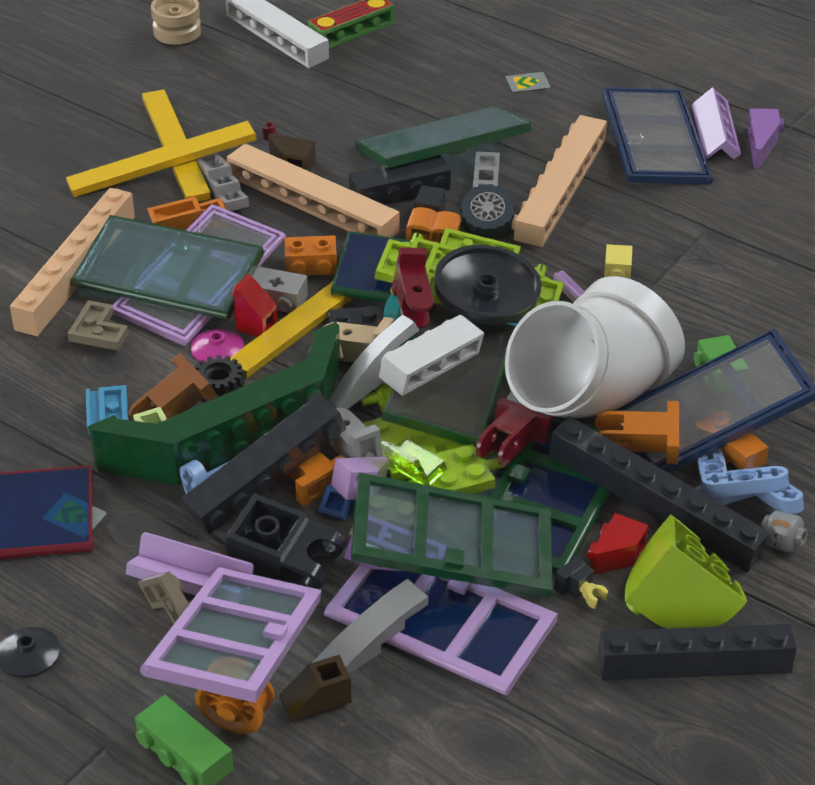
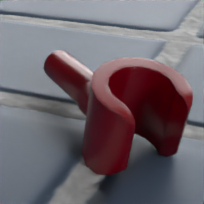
M267 122V128L261 127L265 140H269V134L281 135L276 132L273 122Z

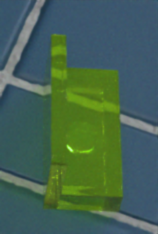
M386 440L379 443L391 467L420 484H432L448 469L444 460L409 440L399 448Z

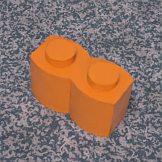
M414 208L406 226V239L411 240L414 233H417L418 238L420 233L424 240L440 243L446 228L461 231L462 216L449 211L437 213L429 208Z

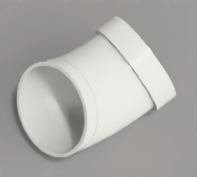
M604 277L595 281L573 304L564 301L547 302L535 307L520 320L510 337L506 350L505 372L507 381L517 400L531 410L565 418L568 416L572 418L594 417L604 411H614L630 403L646 390H651L661 385L683 359L685 352L684 334L678 319L670 307L648 287L624 277Z

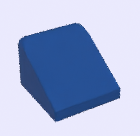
M327 485L318 513L346 521L355 506V499L346 500L333 486Z

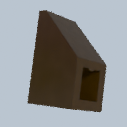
M269 134L270 155L306 171H311L316 162L315 141Z
M340 655L308 664L279 694L290 722L352 703L351 677Z

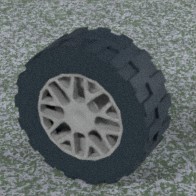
M482 184L471 188L461 200L460 216H462L463 229L469 234L489 239H499L501 236H505L512 229V221L515 216L513 197L510 196L507 190L502 189L500 186H494V184Z

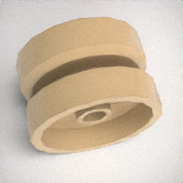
M154 0L152 2L153 34L157 40L170 45L189 43L200 36L201 20L199 18L200 8L198 0Z

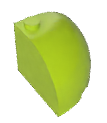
M672 515L665 520L641 552L625 586V602L627 607L637 615L643 614L664 628L720 626L734 617L747 603V599L740 584L737 581L733 583L730 581L731 578L727 574L729 569L715 553L709 556L700 543L701 539Z

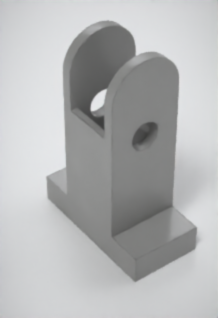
M336 408L340 412L344 424L347 423L349 425L345 426L346 430L338 438L328 443L339 456L342 454L345 458L383 457L380 429L375 424L366 427L346 408Z

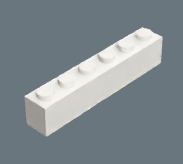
M226 0V14L229 18L307 68L329 59V42L327 38L266 0Z

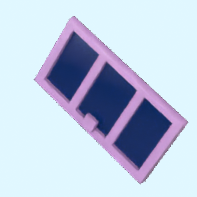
M361 564L324 611V616L349 626L382 596L406 579H409L428 596V605L405 620V629L388 639L385 643L506 696L556 624L558 614L498 588L407 571L371 569Z

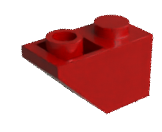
M247 274L240 283L235 285L232 293L235 303L234 317L236 318L237 331L258 337L277 323L276 303L251 275Z
M615 513L611 521L604 523L598 542H592L588 550L587 559L590 560V567L594 570V575L634 566L646 546L649 525Z

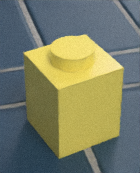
M607 244L604 277L617 276L630 279L632 246Z

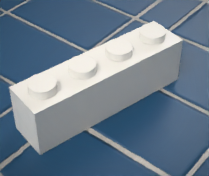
M462 315L447 320L433 330H428L412 341L409 340L403 346L387 352L381 359L379 378L403 396L477 355L484 332Z

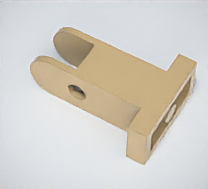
M384 317L378 327L336 322L340 329V361L355 362L376 337L395 321L394 318ZM346 332H351L349 335H343Z

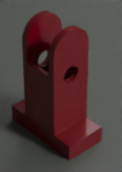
M399 247L392 283V293L398 297L401 316H406L415 322L418 329H423L429 324L428 310L433 306V296L425 266L427 251L426 248Z
M501 398L497 402L495 421L482 432L478 439L475 451L476 456L484 458L490 451L499 453L498 464L503 467L506 466L532 440L542 444H546L550 440L553 416L531 410L523 404L506 398Z

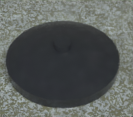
M469 245L449 252L439 261L435 270L434 290L441 303L458 316L462 315L467 320L482 324H506L522 319L537 306L541 293V279L534 266L524 257L513 251L492 245Z

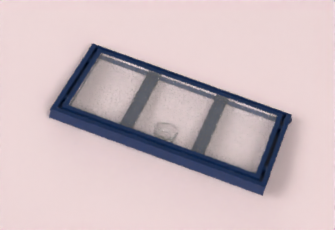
M602 87V99L627 183L711 184L713 182L681 89Z
M772 329L640 395L630 403L614 411L667 412V401H679L678 464H666L667 453L633 452L665 472L670 473L814 401L815 385L779 336L778 331Z

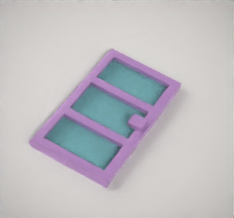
M217 568L141 666L140 672L145 677L255 703L319 604L321 590L226 568Z

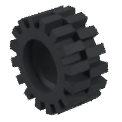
M216 355L217 359H213L210 356L207 357V362L202 359L199 361L200 365L196 364L195 369L210 383L218 397L244 387L242 365L235 358L230 360V356H225L224 359H221V355Z

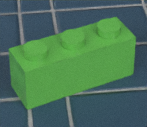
M162 696L135 717L136 738L144 748H151L158 754L159 759L166 767L170 768L172 766L179 772L187 785H216L234 770L232 750L168 696Z

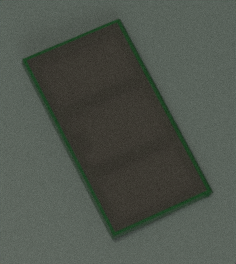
M433 302L432 308L428 310L430 317L428 326L419 329L411 337V341L458 315L451 312L444 305ZM470 321L484 332L479 353L403 396L392 388L382 420L461 444H473L476 448L480 435L488 427L505 372V355L508 342L516 326L507 323L495 325Z

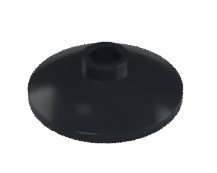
M41 627L20 628L8 634L0 642V668L5 673L14 677L29 678L43 674L55 665L60 656V644L57 637L51 631Z

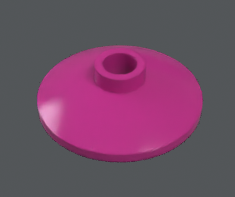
M211 329L200 333L194 338L191 343V354L198 362L202 359L207 362V357L210 356L213 359H217L216 355H221V359H224L225 356L231 357L244 348V341L234 331Z

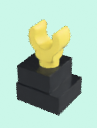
M578 556L556 571L554 590L562 596L567 592L576 599L583 595L588 606L596 609L598 599L594 596H599L606 601L608 590L605 587L592 583L594 570Z

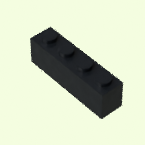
M441 155L391 168L382 166L349 173V190L381 204L415 198L419 193L421 185L443 188L445 191L451 190V169Z

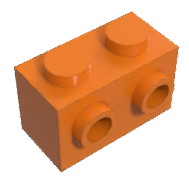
M336 236L285 237L286 272L307 276L335 275L337 270Z

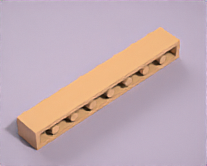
M580 115L577 121L571 124L569 134L565 135L562 139L561 147L556 148L552 161H548L544 174H540L536 187H532L528 200L522 203L519 215H515L513 218L512 229L515 230V241L543 247L604 144L607 121Z
M246 143L227 156V162L231 165L232 175L239 182L346 231L394 237L400 232L399 211Z
M109 188L10 305L15 331L38 336L77 289L76 286L71 285V279L108 217L114 215L134 219L132 193ZM117 231L115 233L114 237L112 238L103 255L108 251V249L112 246V244L116 241V239L121 235L122 232Z

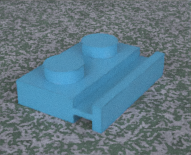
M126 385L100 387L98 391L91 392L90 389H86L88 435H90L89 425L115 415L118 419L129 420Z

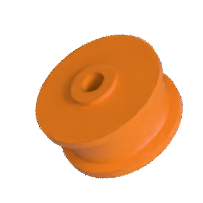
M221 660L213 663L208 672L248 681L256 669L242 662ZM268 682L254 703L198 689L195 694V703L201 714L217 727L238 734H249L261 727L264 720L263 711L270 708L274 701L275 693L271 683Z

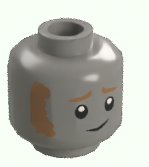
M775 510L771 515L767 514L761 524L762 528L770 532L766 543L768 547L792 553L798 546H803L806 542L808 530L804 528L803 519L798 515Z

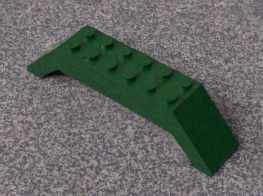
M334 322L312 332L313 344L305 361L156 424L123 420L113 415L89 425L95 468L98 472L180 485L182 484L180 468L193 460L199 461L204 466L206 472L227 463L319 393L329 402L333 395L341 367L339 325Z

